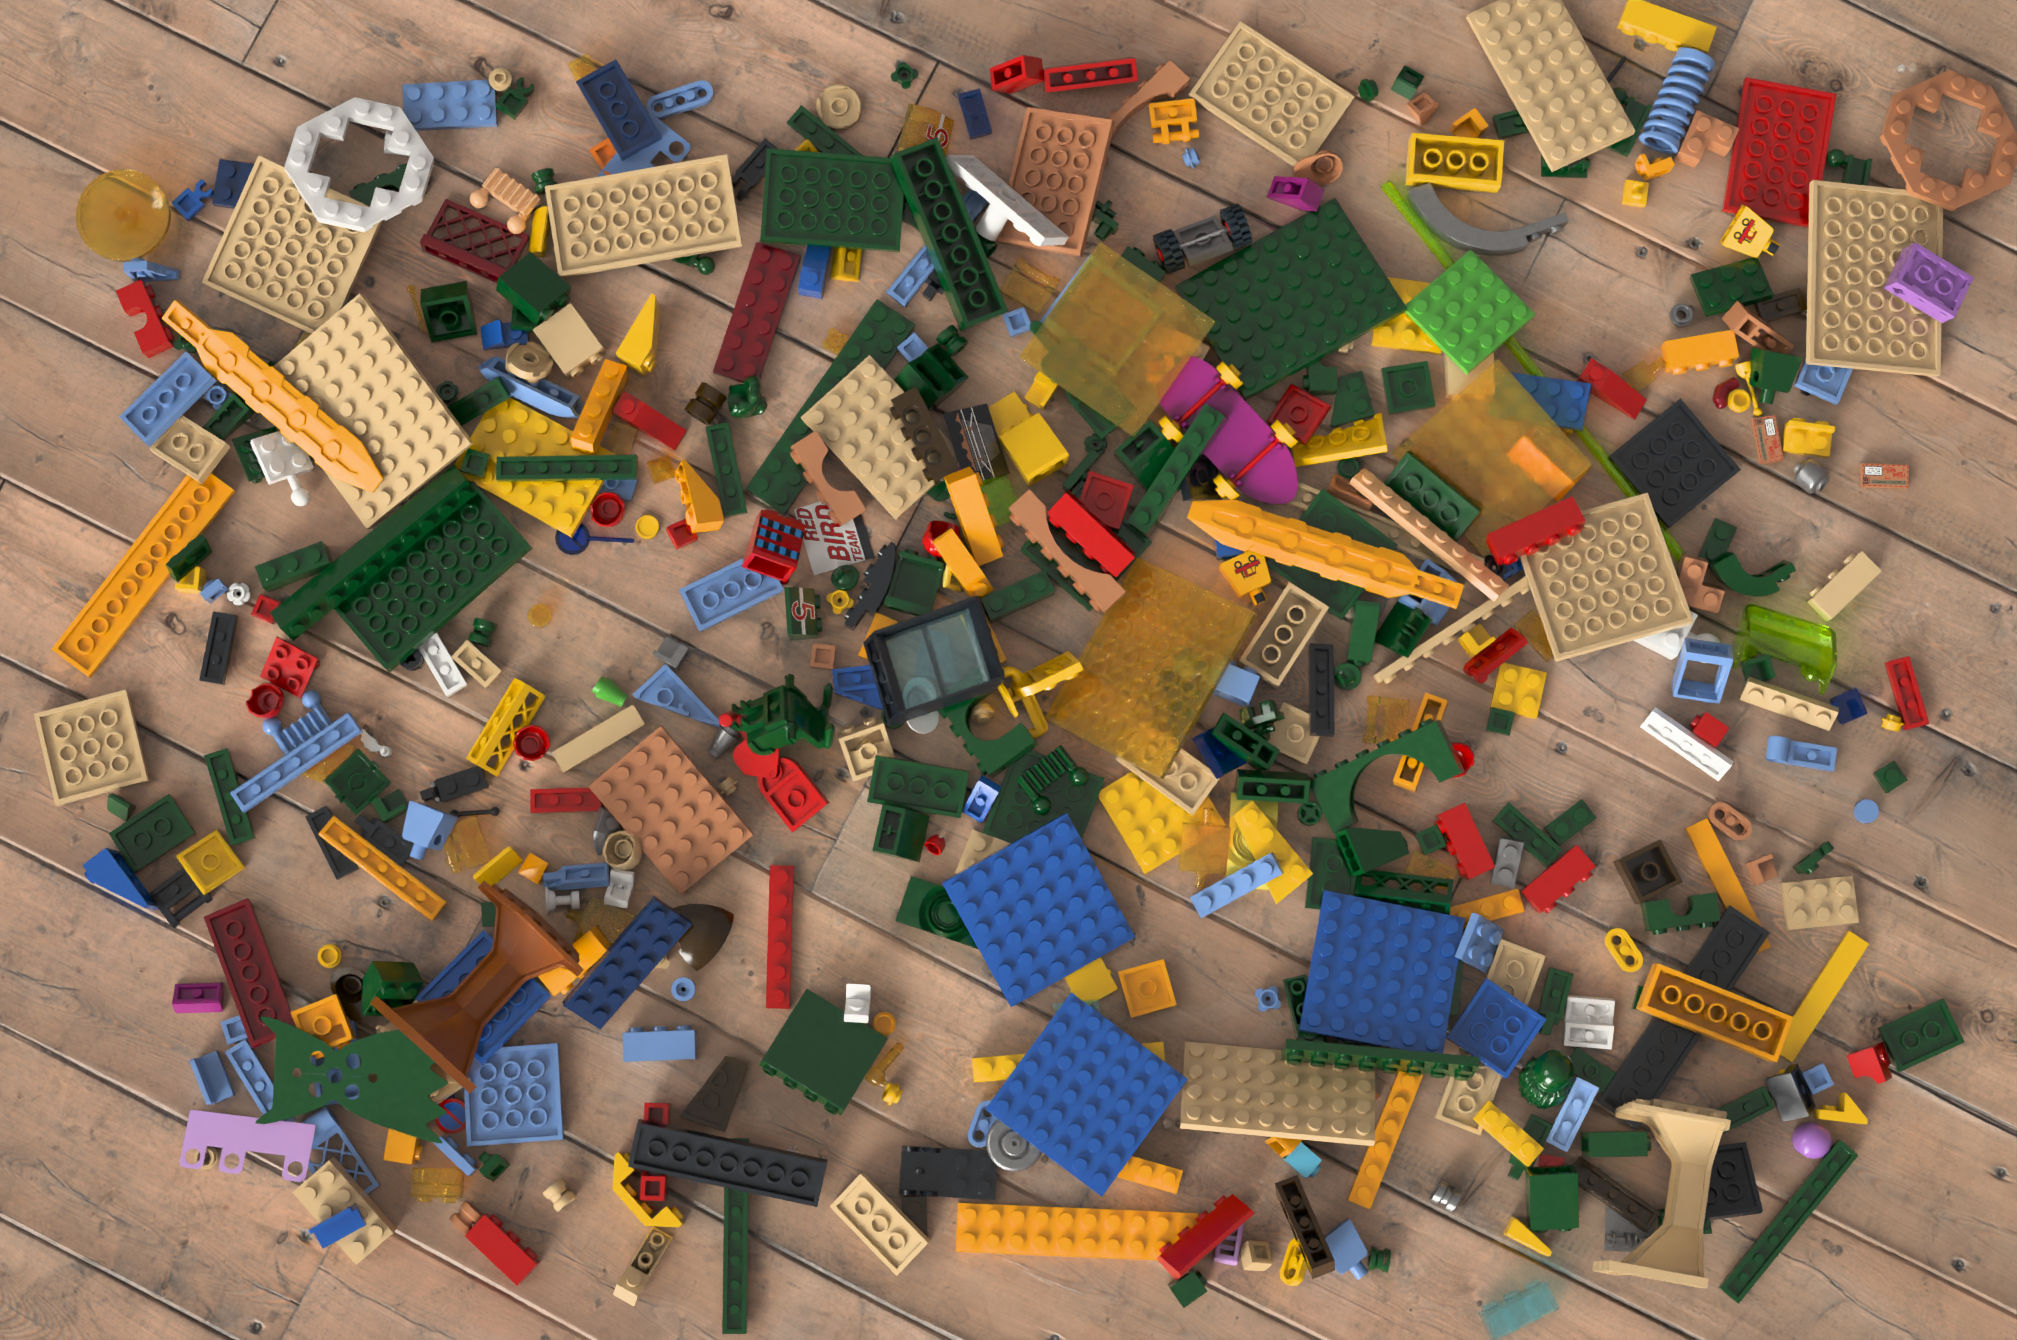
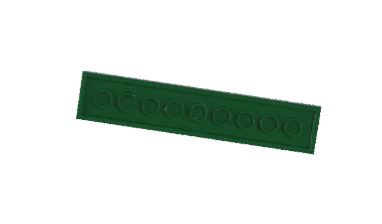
M876 299L745 489L785 516L808 483L803 476L804 468L800 463L797 465L790 455V452H792L790 447L813 433L801 420V417L869 355L885 371L897 354V347L908 338L915 328V324Z

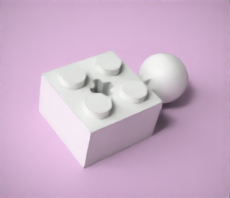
M1690 611L1693 618L1692 624L1634 640L1670 660L1678 656L1685 638L1721 643L1713 634L1702 633L1697 636L1690 632L1698 616Z

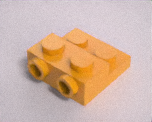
M338 994L291 1012L296 1028L324 1041L332 1049L338 1047V1050L356 1039ZM315 1051L310 1056H315L316 1060L325 1057L320 1051Z

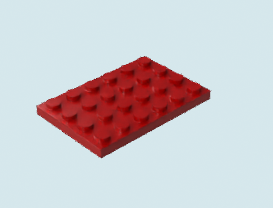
M1745 77L1736 123L1739 131L1732 146L1722 212L1737 214L1743 204L1761 219L1809 228V183L1813 180H1823L1837 94Z

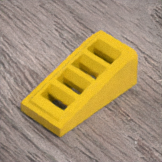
M1515 1217L1510 1218L1503 1232L1504 1235L1544 1256H1551L1552 1251L1521 1221Z

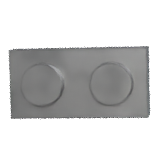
M1500 836L1494 861L1495 868L1492 870L1490 879L1491 884L1515 887L1524 846L1523 840Z

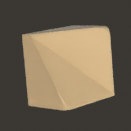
M1247 1240L1240 1247L1244 1270L1265 1271L1273 1264L1268 1242Z

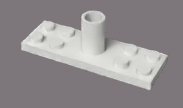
M947 155L946 159L952 174L961 177L966 182L965 185L968 188L977 191L990 202L976 227V231L982 237L995 241L1009 219L1014 223L1013 226L1017 230L1025 232L1030 237V241L1037 246L1065 245L1069 236L974 155Z

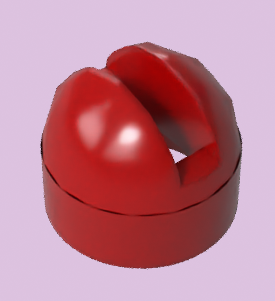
M938 834L929 837L925 843L926 849L933 855H940L946 846L945 839L943 837L939 838Z

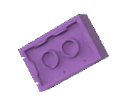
M1915 242L1902 250L1884 289L1943 323L1956 316L1957 309L1960 308L1974 277Z

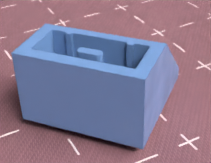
M1427 558L1418 569L1457 582L1447 571ZM1412 594L1400 596L1398 602L1412 609L1416 607L1424 612L1423 614L1433 618L1431 623L1436 627L1450 608L1449 606Z

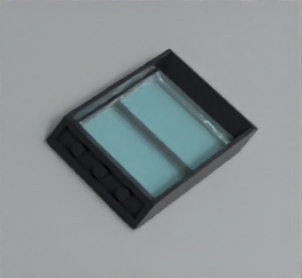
M973 596L876 630L863 642L888 726H894L992 692L1006 680L979 596Z

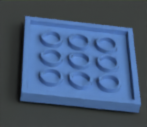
M559 1043L501 1047L484 1065L474 1057L468 1077L477 1087L471 1093L464 1089L467 1146L564 1139Z

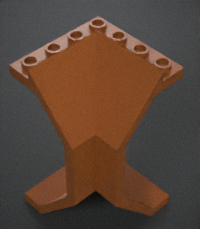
M485 881L478 886V889L496 907L492 949L458 987L448 996L396 1008L389 1007L377 996L370 1002L372 1006L469 1093L477 1087L469 1080L468 1074L483 1028L527 980L559 967H565L577 977L584 970L578 964L580 961L578 956L580 954L534 909L506 888L502 890L495 883L490 886Z

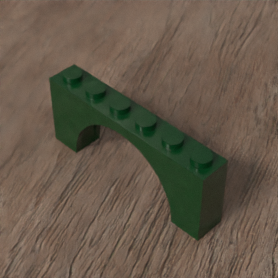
M1432 718L1419 723V729L1412 732L1409 728L1397 734L1399 739L1392 742L1390 739H1386L1376 744L1378 749L1369 752L1368 749L1355 754L1357 759L1351 762L1345 759L1334 765L1336 769L1330 772L1324 769L1313 775L1315 779L1310 781V786L1333 833L1359 822L1354 806L1356 784L1365 768L1379 757L1389 754H1401L1417 759L1433 772L1439 783L1465 772L1440 720L1433 722Z

